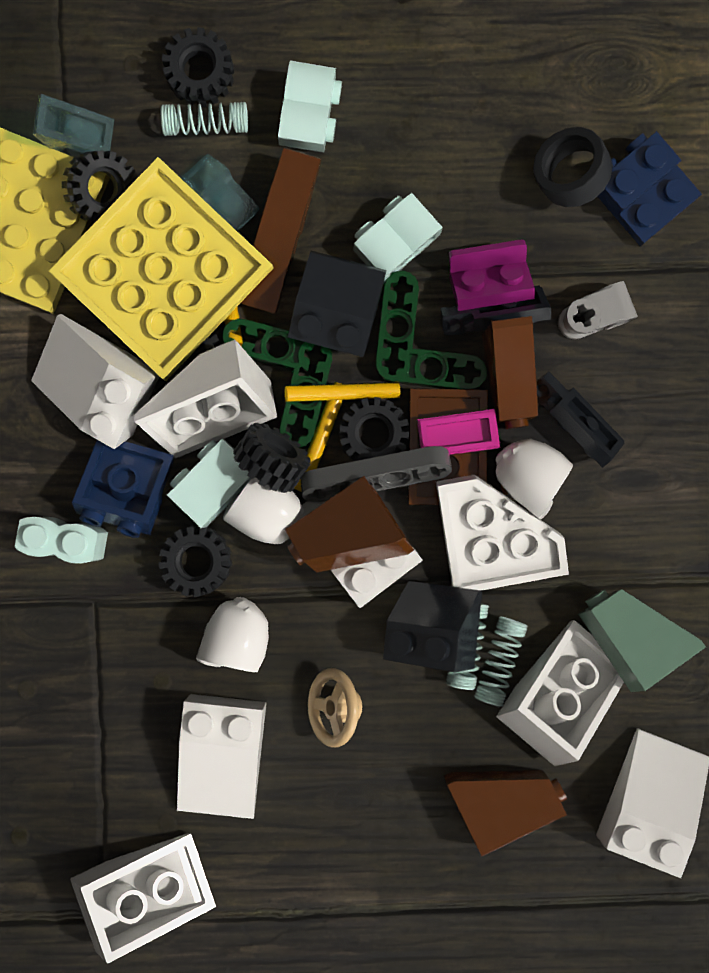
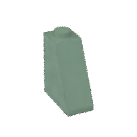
M605 589L597 592L585 601L589 607L578 614L630 692L648 690L706 648L702 640L622 589L607 593Z

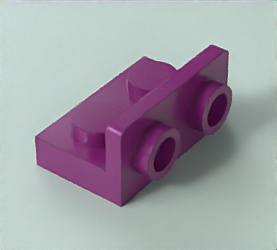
M525 240L508 241L449 252V277L458 311L534 299L535 287L526 262L527 245Z

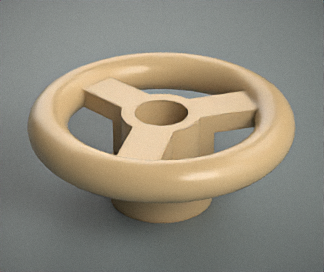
M328 668L321 671L311 685L308 696V714L316 737L326 746L340 747L346 744L355 732L358 719L362 713V701L352 681L343 671L336 668ZM329 680H335L337 683L332 695L326 698L320 697L325 683ZM320 711H323L325 716L330 719L333 735L329 734L321 721Z

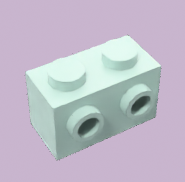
M221 439L218 443L214 440L210 441L197 455L201 461L191 471L187 468L183 469L171 481L170 485L173 489L167 494L200 528H206L251 480L247 476L249 472L247 470L242 471L238 467L240 463L235 462L233 458L235 456L233 454L235 449L224 439Z

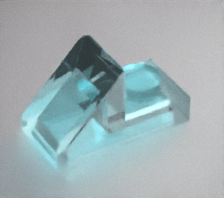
M44 94L38 95L33 135L48 148L57 151L70 148L82 153L100 150L110 151L114 126L113 118Z
M208 153L181 177L188 186L236 231L260 211L259 206L233 180L230 170Z

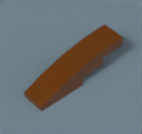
M283 148L253 246L273 265V270L252 290L241 304L273 314L278 311L285 281L291 270L298 239L304 228L321 158L289 148Z

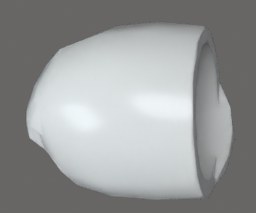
M533 439L520 440L506 446L498 453L495 459L497 462L496 476L503 494H509L538 519L544 518L550 511L553 504L552 499L573 467V464L561 452Z
M257 478L251 479L240 495L235 497L228 505L223 519L252 539L264 543L281 544L289 539L285 529L305 516L304 508L293 491L281 493L278 489L276 492L270 490L267 484L265 487L258 484L260 480Z
M236 597L234 600L222 603L206 626L196 657L197 661L208 666H225L249 672H258L265 657L269 640L268 621L263 612L253 602L244 597Z

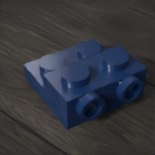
M657 131L649 138L642 133L625 149L629 155L618 163L615 158L611 159L613 164L611 178L604 191L597 196L640 247L702 195L678 167L682 160Z
M97 440L72 501L76 514L80 515L79 519L94 527H101L103 522L117 525L118 532L132 538H138L140 533L150 535L162 504V493L174 463V455L126 441L116 449H113Z

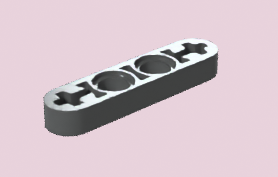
M430 446L313 469L305 472L300 479L302 498L310 502L328 501L363 476H365L376 491L438 480L452 472L450 454L447 448Z

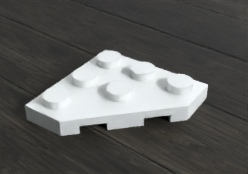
M476 475L436 481L453 587L487 590L569 575L565 539L561 533Z

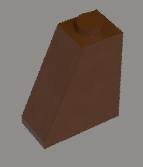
M532 316L491 321L482 334L492 409H495L497 424L505 423L506 430L528 427V420L538 416Z
M365 476L285 529L292 541L287 547L293 558L300 566L306 563L315 572L404 556L414 551L381 497Z
M543 770L450 772L444 775L447 786L481 856L493 852L567 815L561 803L567 800V797L557 778L550 781Z

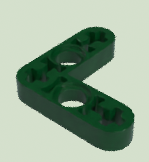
M407 271L392 273L386 279L384 286L376 357V371L379 377L389 383L440 389L475 390L479 388L487 376L486 366L479 357L468 354L413 349L419 293L418 281L414 275ZM399 280L406 281V288L412 289V292L405 294L403 308L411 307V312L400 308L387 309L388 304L393 307L396 306L397 292L391 290L390 287H396ZM400 317L406 321L408 332L404 336L396 338L387 332L386 324L391 318ZM383 342L394 346L407 345V350L398 349L397 360L399 363L404 364V369H397L396 375L388 374V368L382 366V361H389L391 347L383 348ZM435 359L440 363L442 372L438 378L429 380L422 376L420 365L424 360ZM447 360L454 361L452 369L463 370L467 363L473 364V371L479 372V377H474L471 383H465V376L453 374L451 376L452 382H446L445 378L449 371Z
M235 319L225 326L223 331L224 344L234 340L229 337L230 332L236 333L239 327L246 329V336L257 339V331L264 332L265 335L260 343V354L252 352L255 347L253 343L243 342L242 348L253 360L293 370L289 386H298L302 383L326 385L332 363V351L330 348L288 338V330L246 319ZM275 336L284 338L288 344L287 354L280 358L271 356L266 349L268 340ZM313 347L320 348L319 354L325 357L324 362L319 361L314 371V375H322L321 381L311 376L298 375L299 369L304 372L308 371L310 359L304 357V352H311ZM285 401L279 433L282 435L288 434L291 436L290 440L292 438L291 433L286 432V426L294 425L297 413L290 414V406L300 411H312V418L310 419L304 415L301 427L307 430V435L300 436L297 440L300 447L306 446L314 436L322 401H314L308 405L301 404L298 401Z

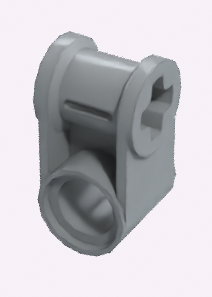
M620 281L571 303L559 315L558 327L565 337L575 340L604 329L608 330L637 318L638 315L625 282ZM573 316H583L585 318V322L575 323V321L573 320Z

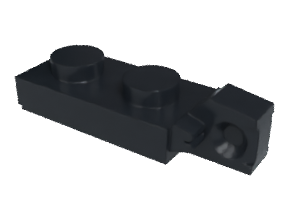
M538 285L534 286L535 295L532 300L458 311L457 306L440 308L441 325L444 335H463L465 332L486 330L491 321L532 316L533 323L550 320L551 307L543 288Z
M548 371L536 382L538 404L544 405L546 410L556 419L558 425L568 431L583 447L584 452L603 468L612 461L625 444L624 439L574 387L570 390L566 389Z

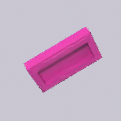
M495 409L417 419L420 448L441 446L447 448L450 455L500 448Z

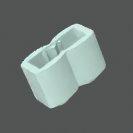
M296 61L289 62L278 132L279 145L324 152L326 142L333 143L336 119L330 118L332 104L339 105L342 81L335 80L336 68Z
M412 193L404 199L401 196L394 198L384 208V218L376 224L372 221L367 222L354 236L357 241L354 243L353 251L366 265L387 270L383 284L386 283V279L392 273L403 269L413 258L427 248L441 234L443 228Z
M27 517L19 520L15 548L30 556L56 555L58 558L70 563L93 562L104 558L108 532L101 527H94L86 523L68 524L54 517Z

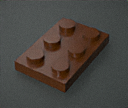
M410 389L409 450L420 449L417 419L487 410L488 390ZM487 450L450 455L452 472L448 476L438 480L408 485V505H439L436 481L476 475L487 482Z

